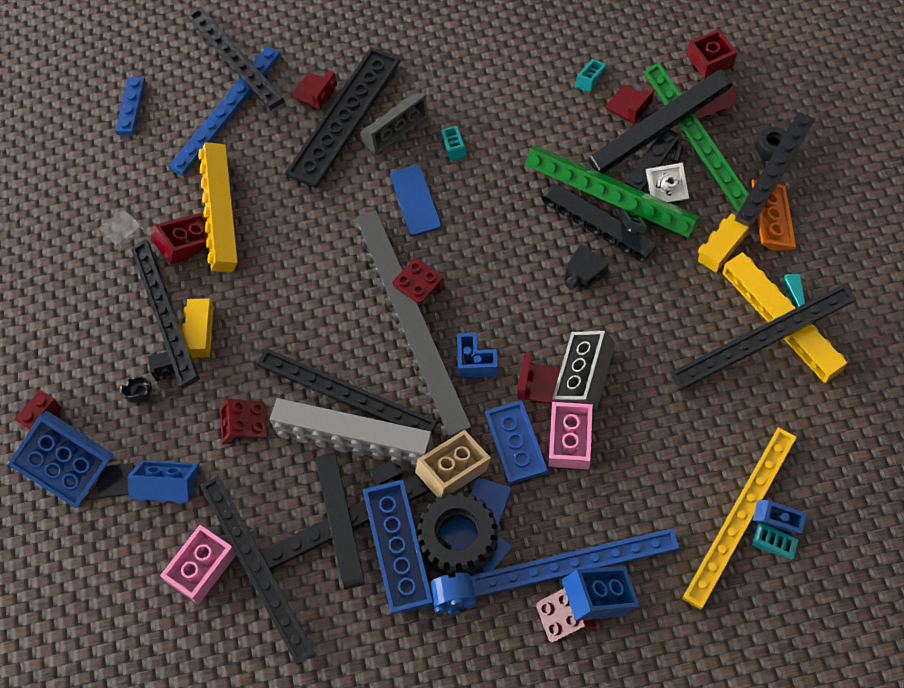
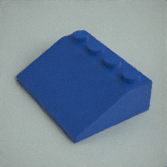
M46 411L39 416L7 465L74 508H77L114 454Z

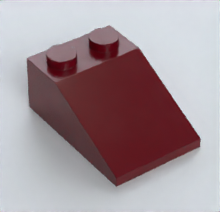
M201 212L154 226L151 240L169 265L185 261L207 248L208 233L205 232L207 218H204V214Z

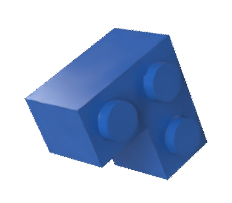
M457 333L459 378L498 377L497 349L478 350L477 333Z

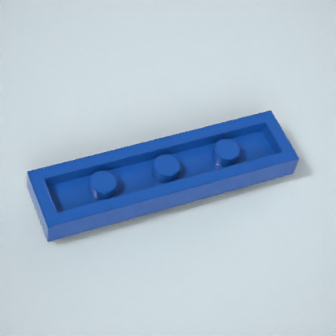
M144 77L127 78L115 129L117 135H134L146 83Z

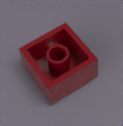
M719 29L689 41L687 57L704 79L718 70L724 71L733 67L737 56V51Z

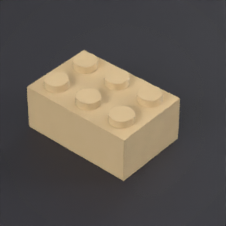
M463 430L420 457L417 461L415 472L437 498L440 496L444 499L447 497V493L455 492L486 472L491 458Z

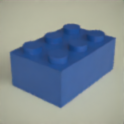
M625 566L576 569L562 579L575 621L622 617L640 606Z

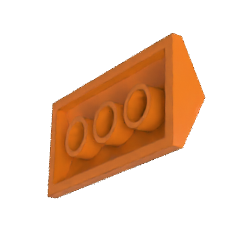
M752 180V181H751V182H752V188L754 187V185H755V183L757 182V180ZM777 184L757 218L761 244L772 251L792 250L796 248L786 186Z

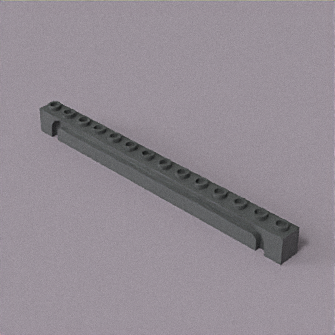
M376 210L355 217L357 222L354 225L356 233L362 236L360 241L363 249L368 250L366 255L369 263L374 264L373 272L376 279L380 278L381 283H379L382 294L386 293L388 297L385 298L387 306L394 311L392 313L395 324L399 323L401 327L398 329L402 340L406 339L407 341L405 347L408 355H413L414 360H412L415 371H419L421 374L419 380L422 387L427 388L426 397L429 404L433 403L435 407L433 413L436 420H440L442 423L440 429L443 437H448L449 440L463 430L471 435V425L417 303L393 287L392 282L401 273L402 268Z

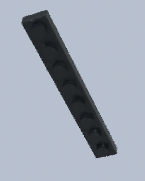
M798 111L734 221L750 228L753 227L813 125L815 118Z

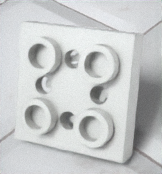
M683 163L646 169L650 195L668 203L689 199Z

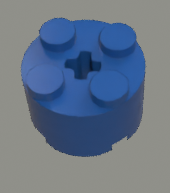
M455 573L456 577L452 578L444 575L430 582L435 614L448 612L449 615H457L461 613L463 608L468 609L477 606L470 574Z

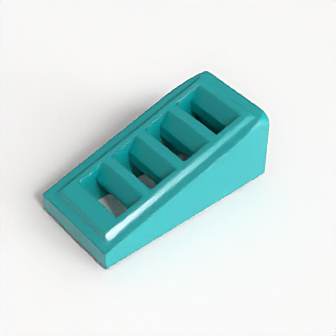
M592 59L577 75L575 86L590 92L604 73L607 64Z
M458 126L442 129L441 134L449 160L454 161L465 158L467 156Z
M784 275L782 285L792 305L797 308L805 304L801 275Z
M759 523L751 546L793 560L799 540L770 526ZM763 534H766L765 541L761 540ZM771 536L774 537L773 545L769 543ZM779 539L783 540L781 548L777 547ZM787 542L791 543L789 552L785 551Z

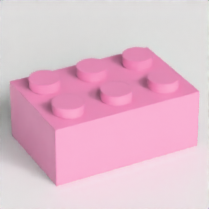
M552 402L549 467L589 469L593 404Z
M199 525L160 576L172 587L199 605L237 554L231 545Z

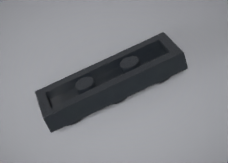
M620 208L619 215L627 231L638 234V232L644 234L647 226L641 216Z

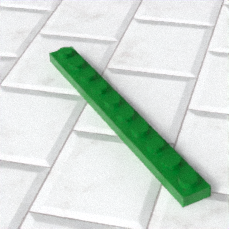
M659 62L643 71L664 105H667L681 95ZM692 114L678 125L738 213L749 194L695 114Z

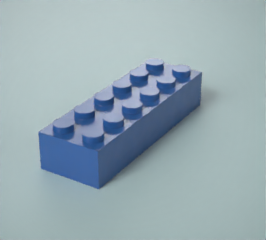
M399 480L363 489L391 615L394 616L433 606L404 481Z

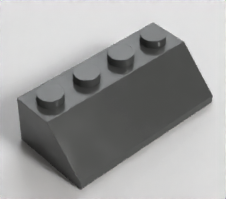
M424 93L411 95L409 98L404 99L402 103L393 107L384 116L379 117L373 124L365 127L360 132L362 143L372 153L377 155L428 117L426 95Z
M606 331L571 332L552 397L554 402L593 404L592 411H597L615 346L614 340Z

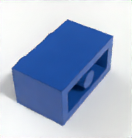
M758 500L752 521L785 532L802 534L807 513L770 500Z

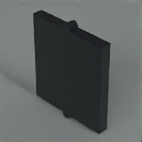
M134 463L106 466L96 482L98 484V498L129 495L127 477L133 471Z

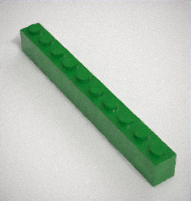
M540 146L530 149L525 163L530 168L688 238L696 229L700 220L698 215Z

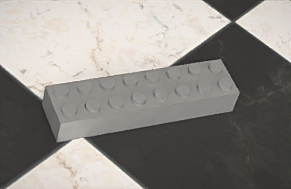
M279 398L276 399L269 419L280 438H294L298 442H311L323 448L326 446L334 447L335 450L345 452V450L352 451L358 456H364L365 454L372 456L376 460L387 459L398 465L403 463L409 464L413 468H416L418 459L433 450L434 447L430 431Z

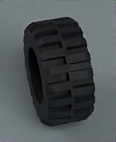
M458 492V496L447 493V497L444 499L439 496L435 499L436 503L434 505L429 503L426 507L427 512L422 513L420 516L421 523L417 527L419 534L417 537L422 553L427 562L433 565L435 570L440 573L444 571L448 576H453V573L470 572V575L475 574L477 568L480 567L482 570L486 567L487 560L491 561L494 557L493 552L497 550L498 529L493 512L490 508L486 507V503L483 500L477 501L476 496L472 494L465 497L464 492ZM454 519L471 521L477 527V539L470 547L464 550L453 551L446 549L439 541V532L447 522Z

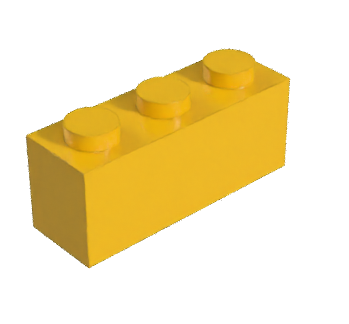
M733 214L721 221L717 232L713 231L708 238L707 244L703 243L698 250V262L716 273L747 236L750 228L734 221L736 216Z
M210 298L187 299V306L184 307V317L186 319L185 323L182 324V331L192 358L210 357L214 306Z

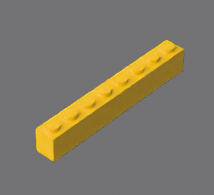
M205 142L203 148L199 150V159L202 162L200 174H203L201 188H204L202 201L205 203L204 218H207L205 232L208 233L206 246L209 248L208 263L211 264V271L233 272L237 265L226 145Z
M743 252L725 263L722 274L767 322L795 309L791 300L785 297L779 291V288L769 281L765 273L754 265L752 259ZM812 324L783 338L824 383L841 373L847 364L844 356L838 353L832 347L830 341L824 338Z

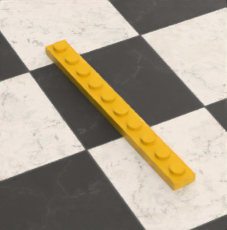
M779 427L777 428L682 598L683 600L700 610L703 608L751 521L757 501L763 499L796 436Z

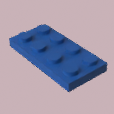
M516 401L484 411L508 484L511 485L547 474V468L523 401Z

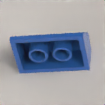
M141 460L127 477L129 499H136L137 501L156 500L157 502L175 501L179 504L189 502L195 492L199 463Z

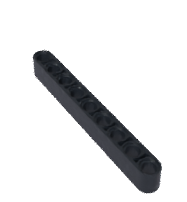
M723 70L714 72L593 153L588 158L589 164L599 173L607 172L661 136L664 132L670 130L727 92L732 87V82Z

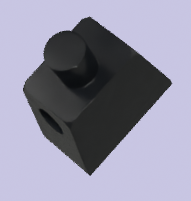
M580 244L566 266L565 275L568 277L565 281L566 287L573 290L579 285L584 289H588L608 273L609 263Z

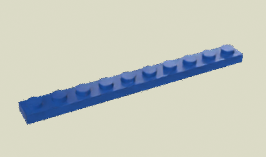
M266 46L252 64L265 77L281 57L280 51ZM241 77L168 165L171 171L184 177L198 160L199 150L203 148L204 143H211L253 92Z
M672 528L472 575L471 579L475 597L479 598L564 578L576 569L610 567L678 551L679 546Z

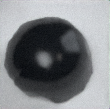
M137 376L133 379L129 378L125 386H120V394L130 403H143L152 393V383L143 376Z

